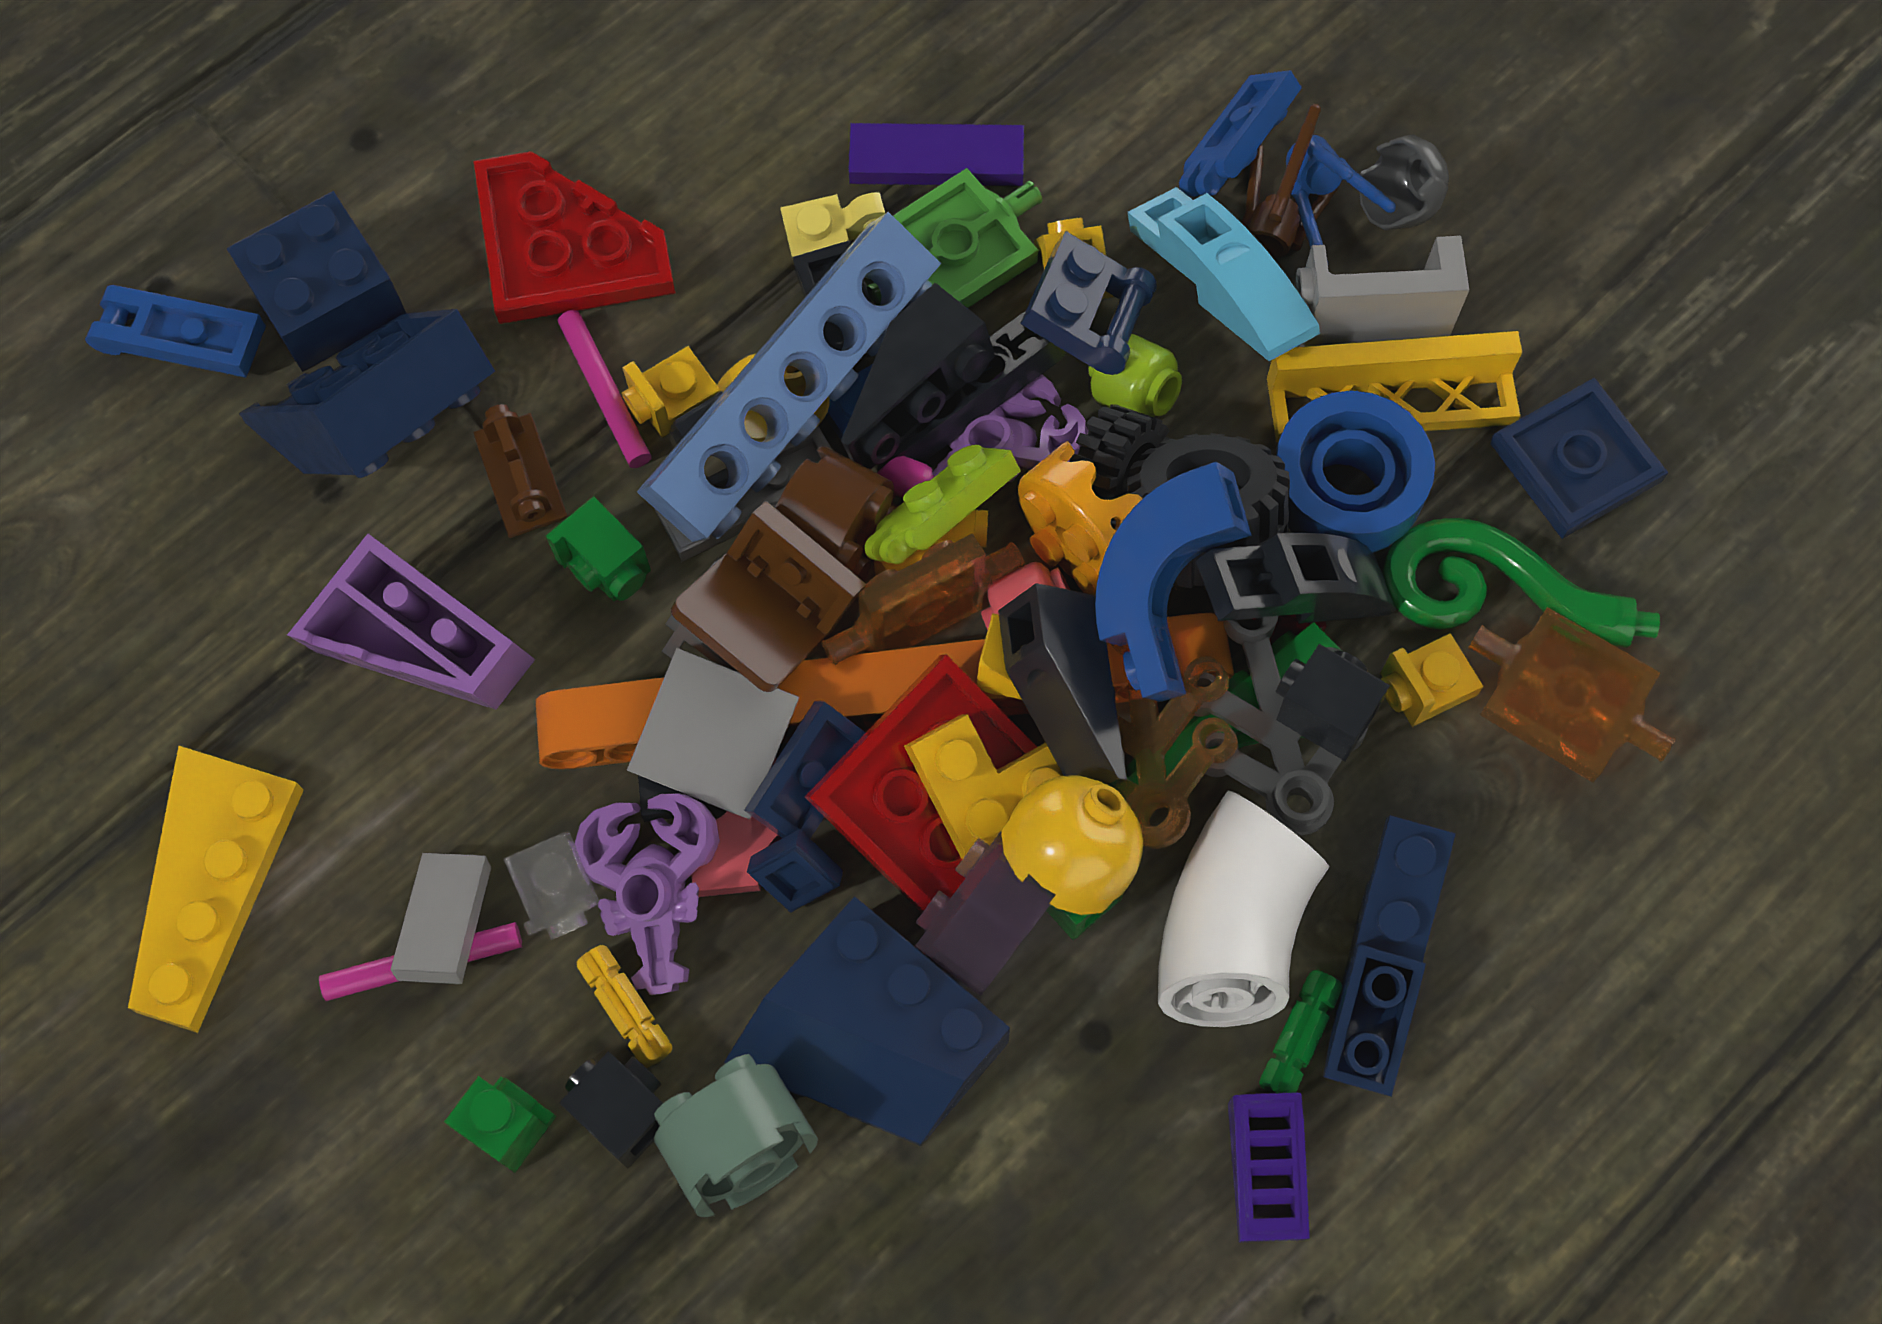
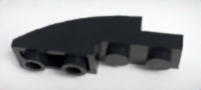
M1278 533L1261 546L1211 549L1196 560L1218 621L1295 614L1298 624L1386 616L1397 610L1375 554L1359 541L1343 536L1318 533Z

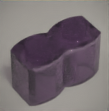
M1002 831L997 834L990 845L981 838L975 841L955 868V871L965 879L951 897L939 890L915 922L926 930L915 947L980 996L1035 926L1055 894L1043 888L1030 874L1023 882L1015 875L1004 855Z

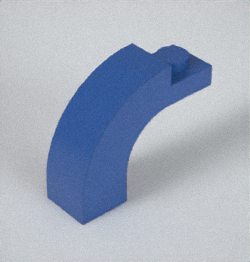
M1218 462L1178 475L1146 495L1130 511L1118 527L1105 552L1099 570L1095 601L1100 641L1118 646L1128 644L1130 651L1123 654L1124 668L1131 686L1136 691L1140 690L1143 698L1162 702L1186 694L1167 623L1168 598L1177 576L1199 554L1214 547L1251 536L1234 472Z

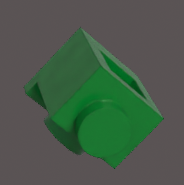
M594 496L546 535L556 561L564 569L568 566L573 575L587 590L592 592L599 586L613 602L617 599L623 601L634 595L644 584L646 575L651 571L643 545Z
M478 1076L444 1123L516 1173L556 1118V1115L507 1078L500 1076L493 1086Z

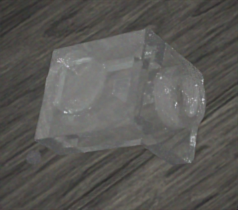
M569 831L504 858L530 919L523 923L528 935L546 928L552 940L588 924L584 911L596 906L599 903V899L590 878L585 872Z

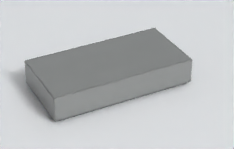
M422 853L390 969L397 981L462 984L491 871V866L486 856Z

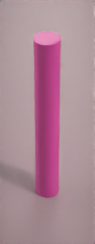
M569 310L563 313L558 318V324L629 467L639 468L644 466L651 460L652 456L580 312Z
M513 922L475 933L468 962L522 948V940L517 923ZM394 955L320 975L319 985L324 1000L329 1001L398 982L390 970Z

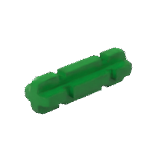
M1318 970L1311 971L1307 976L1298 995L1302 1001H1296V1004H1294L1273 1050L1276 1058H1270L1259 1080L1260 1087L1268 1093H1296L1304 1076L1300 1070L1309 1065L1330 1017L1326 1012L1332 1011L1343 990L1342 983L1338 979Z

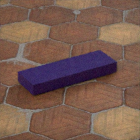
M850 124V184L941 185L968 168L981 185L1023 186L1024 125Z

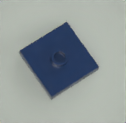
M1595 378L1496 432L1490 441L1492 447L1561 539L1661 483L1668 474V471Z

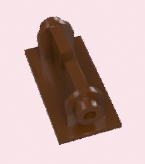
M504 404L490 407L485 412L487 419L483 423V429L475 431L473 434L509 538L568 518L532 414L528 413L518 416L517 413L510 411L509 407Z

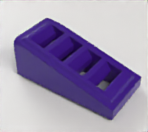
M1268 1093L1232 1096L1228 1102L1238 1242L1310 1239L1302 1094ZM1283 1117L1284 1130L1249 1131V1119ZM1285 1146L1286 1159L1251 1160L1250 1148ZM1288 1175L1289 1188L1252 1189V1177ZM1290 1204L1291 1217L1253 1219V1205Z

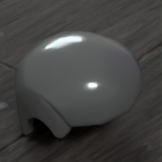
M1416 135L1399 137L1391 140L1389 143L1379 145L1376 149L1378 153H1381L1378 161L1370 168L1363 170L1360 175L1396 204V210L1393 213H1387L1359 192L1360 204L1367 218L1372 224L1384 231L1415 227L1427 222L1438 212L1448 191L1449 174L1446 161L1435 145Z

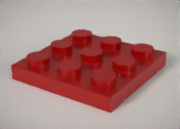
M947 654L937 657L811 789L805 798L943 935L950 937L1012 868L1004 855L1003 847L972 865L964 864L904 746L959 715L969 716L996 770L1037 748V746Z

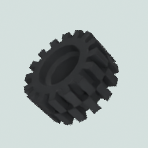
M1111 404L1110 408L1104 406L1098 410V418L1092 416L1086 423L1089 430L1088 434H1079L1076 443L1081 446L1078 454H1073L1069 462H1092L1096 467V479L1092 485L1093 492L1102 500H1113L1128 494L1127 478L1130 477L1129 470L1132 464L1136 461H1141L1140 455L1146 450L1159 448V443L1169 440L1170 438L1166 437L1169 429L1167 425L1162 424L1163 421L1115 404ZM1113 518L1111 519V523L1116 524V521Z

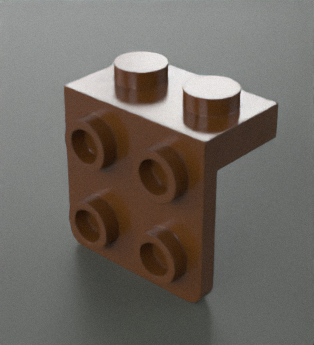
M765 501L751 514L728 552L677 597L671 607V613L678 622L757 688L764 692H772L834 630L866 583Z

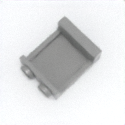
M1461 236L1436 237L1425 268L1419 271L1334 275L1328 270L1325 245H1312L1306 267L1297 269L1296 290L1319 323L1320 334L1302 343L1300 347L1450 336L1469 292Z

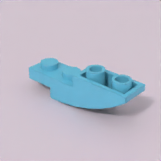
M1175 187L1127 212L1130 231L1196 284L1198 303L1268 361L1320 334L1319 323L1283 270L1249 230L1208 193L1193 200Z

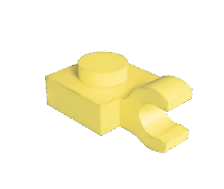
M879 192L861 195L842 209L837 194L780 208L792 259L797 255L854 240L871 222L885 214Z

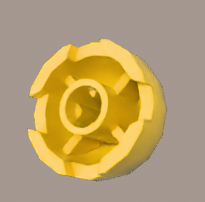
M1079 775L1059 776L1035 787L1020 800L1001 832L1004 855L1015 875L1023 882L1030 874L1043 888L1055 894L1049 904L1057 909L1079 915L1096 914L1105 911L1129 887L1142 858L1143 837L1141 826L1128 802L1113 787Z

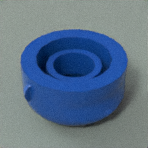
M1343 391L1333 392L1313 399L1300 408L1287 422L1276 449L1275 456H1279L1285 463V471L1289 472L1290 477L1289 530L1292 533H1318L1343 536L1359 541L1366 545L1371 552L1388 547L1406 534L1417 520L1434 482L1435 459L1432 444L1423 427L1410 412L1394 401L1374 393ZM1335 464L1350 465L1363 471L1374 482L1376 488L1362 495L1345 494L1336 490L1326 480L1323 468Z

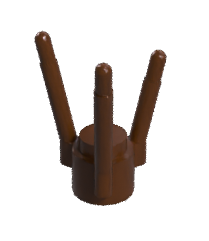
M1312 104L1309 107L1277 194L1268 195L1265 201L1260 203L1264 155L1262 144L1257 149V156L1250 163L1246 208L1241 223L1267 250L1271 257L1286 256L1290 249L1300 251L1306 237L1302 221L1298 215L1299 207L1296 202L1290 199L1321 112V107L1318 104ZM1339 186L1329 194L1318 195L1312 203L1311 207L1315 220L1318 219L1329 204Z

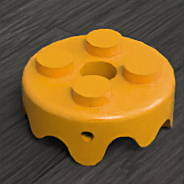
M1066 441L1022 476L1018 486L1019 502L1031 529L1035 533L1030 537V542L1039 557L1050 566L1058 564L1076 582L1083 593L1096 595L1099 570L1109 543L1122 521L1143 498L1137 494L1129 493L1113 500H1102L1097 497L1092 490V485L1096 479V467L1089 461L1067 462L1073 456L1075 450L1069 441ZM1112 518L1116 521L1114 529L1111 526Z

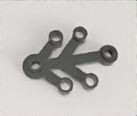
M1278 616L1256 618L1260 623V627L1256 630H1248L1241 627L1238 620L1223 621L1227 635L1233 641L1243 646L1259 709L1222 688L1220 681L1214 675L1207 672H1196L1185 680L1186 694L1181 696L1182 705L1188 713L1194 716L1204 717L1213 714L1271 750L1276 771L1238 751L1235 740L1222 732L1210 733L1201 740L1196 756L1198 767L1203 773L1211 777L1229 775L1265 797L1267 813L1296 835L1312 834L1320 830L1332 814L1334 797L1328 782L1342 759L1319 747L1305 767L1298 745V740L1302 735L1276 720L1284 697L1275 693L1281 679L1269 638L1274 632ZM1326 647V648H1328L1329 650H1331V651H1333V652H1334V651H1341V650H1339V649H1337V648ZM1198 686L1206 687L1212 692L1213 698L1208 702L1196 701L1192 698L1190 690ZM1367 729L1363 733L1362 737L1356 744L1353 751L1356 750L1362 744L1367 733ZM1218 746L1227 751L1229 759L1224 763H1215L1207 758L1205 751L1210 747ZM1292 795L1305 797L1310 804V810L1304 813H1297L1291 810L1287 804V798Z

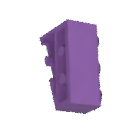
M369 534L365 536L287 634V636L316 653L495 710L535 661L532 656Z

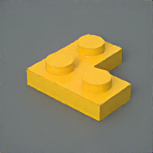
M959 715L904 746L964 864L972 865L1002 848L1001 832L1020 800L1043 782L1064 776L1046 743L996 770L968 715Z

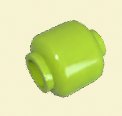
M1131 334L1128 341L1130 355L1122 372L1108 375L1089 366L1088 372L1092 377V396L1103 407L1110 408L1111 404H1115L1151 417L1162 416L1172 408L1182 386V376L1178 372V363L1173 353L1135 334Z

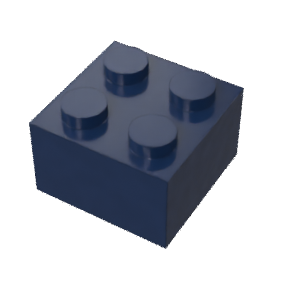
M334 191L226 248L302 372L344 350L401 314H407L390 277Z

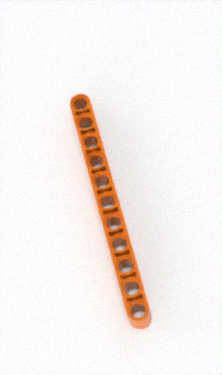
M1215 613L1167 617L1168 628L1183 683L1190 675L1196 672H1207L1214 675L1220 681L1221 686L1234 676L1228 636L1224 629L1223 621H1218ZM985 639L804 660L777 687L800 697L781 744L788 743L814 701L826 702L863 731L867 732L939 655L947 654L977 685L978 667ZM1107 643L1112 683L1116 693L1115 703L1146 700L1147 698L1142 697L1140 690H1134L1126 675L1123 654L1130 651L1128 644L1118 646ZM664 677L562 689L540 695L536 698L539 764L543 767L563 770L630 762ZM1202 686L1194 687L1190 690V694L1210 692L1208 688ZM984 692L1007 716L1030 714L1021 699Z

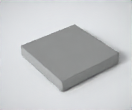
M676 648L627 771L750 820L751 815L745 812L744 809L770 771L800 697L779 688L772 692H764L741 673Z

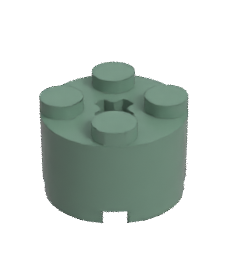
M750 1054L741 1055L727 1062L715 1074V1082L693 1096L690 1092H684L670 1098L654 1114L660 1125L655 1134L654 1142L699 1217L715 1215L709 1205L711 1203L726 1199L730 1208L735 1209L767 1192L799 1167L792 1155L803 1143L811 1154L818 1142L816 1134L775 1068L768 1064L757 1065Z

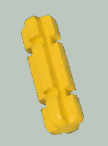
M599 945L582 955L577 961L578 970L590 988H597L594 991L595 996L624 1040H631L628 1046L636 1059L645 1068H648L667 1057L672 1051V1044L660 1026L652 1024L655 1018L624 972L618 973L621 967L608 947Z

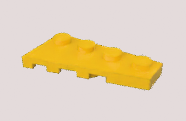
M178 745L130 993L129 1009L198 1033L304 791L297 782Z

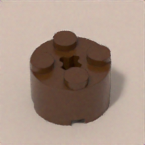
M822 446L817 449L822 460L817 464L806 459L799 466L784 489L775 509L865 582L872 564L867 559L865 543L875 533L878 523L899 506L892 502L894 498V483L834 450Z

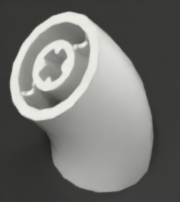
M1229 790L1206 822L1189 854L1173 894L1164 928L1159 961L1158 1005L1164 1014L1175 1020L1197 1026L1231 1027L1252 1024L1270 1018L1285 1008L1289 999L1291 953L1297 928L1316 886L1330 867L1311 846L1293 831L1251 801Z

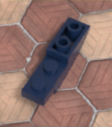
M1391 815L1386 818L1371 879L1366 883L1342 981L1343 990L1337 1003L1323 1077L1392 1097L1426 963H1423V958L1456 833Z

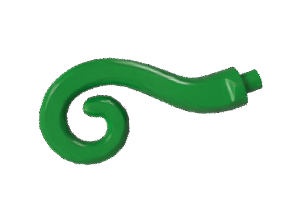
M1444 518L1414 526L1390 546L1383 560L1382 574L1396 609L1405 618L1427 628L1451 629L1464 625L1480 612L1487 595V586L1483 574L1476 564L1464 558L1455 556L1445 557L1439 564L1438 573L1441 578L1448 583L1455 584L1458 589L1455 599L1450 601L1434 600L1423 594L1416 584V569L1423 558L1439 552H1461L1480 557L1496 566L1514 581L1556 625L1584 640L1608 646L1628 648L1631 645L1633 636L1656 638L1660 626L1659 613L1637 611L1636 599L1633 597L1588 591L1574 585L1519 540L1493 526L1478 521Z

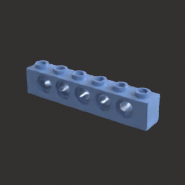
M889 212L871 222L639 488L637 493L692 542L706 539L710 534L719 539L741 515L742 511L735 506L750 488L757 493L771 481L781 468V464L775 458L789 442L796 447L811 434L820 422V419L814 412L827 397L834 402L851 387L859 375L852 369L866 352L871 357L878 353L890 322L903 308L906 309L932 286L928 279L941 263ZM863 278H869L879 286L881 291V303L879 306L870 303L865 298L862 292ZM826 321L834 323L842 331L844 344L841 351L833 349L825 341L823 327ZM787 366H793L803 374L806 381V389L803 396L795 395L787 388L784 381V372ZM748 411L759 413L766 421L767 436L763 442L755 441L745 430L744 419ZM709 456L722 460L728 469V481L723 489L712 486L705 477L704 465Z

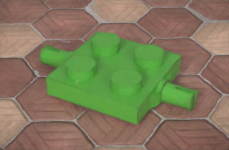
M966 168L893 215L941 263L929 277L928 281L932 285L934 283L938 284L967 308L1038 261V249L1022 232L1017 217L1043 201L1037 187L1034 188V183L1031 181H1027L1008 196L1001 198L997 194L985 189ZM874 282L866 287L871 300L875 301V305L879 306L881 303V291Z

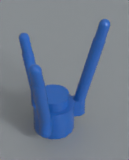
M1313 135L1291 193L1299 207V214L1310 249L1312 245H1323L1308 198L1310 193L1318 195L1329 194L1340 185L1342 180H1345L1387 213H1393L1396 210V204L1354 171L1345 159L1340 158L1327 141L1318 135ZM1295 143L1292 145V147L1287 153L1286 166L1288 165Z

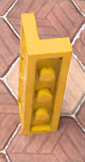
M1511 331L1295 347L1271 360L1267 375L1276 442H1279L1282 432L1289 421L1286 398L1307 396L1313 400L1333 392L1343 391L1374 393L1392 400L1410 412L1423 427L1424 431L1510 425L1520 418L1512 374L1522 355L1519 332ZM1496 383L1501 407L1480 408L1462 394L1471 384ZM1427 388L1442 398L1444 402L1436 412L1420 413L1402 399L1411 389ZM1390 390H1397V392L1394 394ZM1453 406V407L1456 408L1457 410H1449V409Z

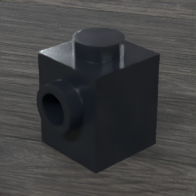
M1319 644L1306 664L1296 658L1282 677L1275 693L1284 697L1276 720L1346 762L1378 712L1390 685L1368 673L1366 666L1355 656L1344 651L1333 652Z
M608 1051L599 1062L595 1058H591L572 1074L565 1085V1089L569 1093L559 1103L628 1169L654 1142L655 1134L660 1127L654 1114L663 1103L653 1093L662 1084L635 1057L632 1056L625 1065H622Z

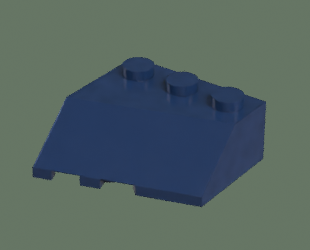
M457 309L401 314L340 351L336 356L340 364L339 367L333 370L331 366H325L310 374L304 373L286 384L291 396L275 406H260L256 402L239 414L250 428L302 473L356 475L357 478H362L384 466L389 460L386 452L402 440L404 443H409L431 431L436 425L433 417L445 408L454 409L474 399L481 392L478 384L493 374L495 370Z
M854 896L762 999L724 1061V1064L741 1055L750 1054L757 1065L768 1064L773 1066L789 1092L803 1098L805 1096L844 1112L849 1117L922 1146L1009 1043L1010 1027Z

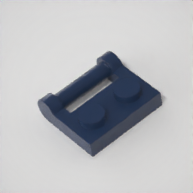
M1065 231L1054 246L1020 324L1097 371L1108 375L1119 374L1124 370L1129 358L1130 348L1128 341L1141 308L1150 303L1157 287L1156 279L1153 274L1143 268H1125L1098 251L1095 247ZM1106 291L1118 298L1119 301L1105 335L1099 336L1090 330V326Z

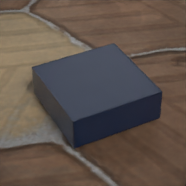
M798 829L752 855L747 873L791 913L840 886L843 869L801 829Z

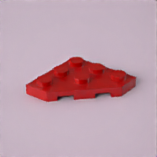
M532 151L473 161L494 311L499 324L560 314L569 310H583L676 293L664 230L646 219L642 222L618 209L616 201L579 179L573 182L552 169L549 161Z

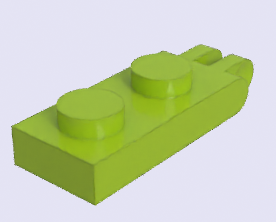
M970 445L956 451L947 460L948 466L933 479L919 483L909 489L903 496L904 502L878 523L875 533L865 543L867 557L871 560L900 564L915 551L926 550L1021 472L1011 450Z

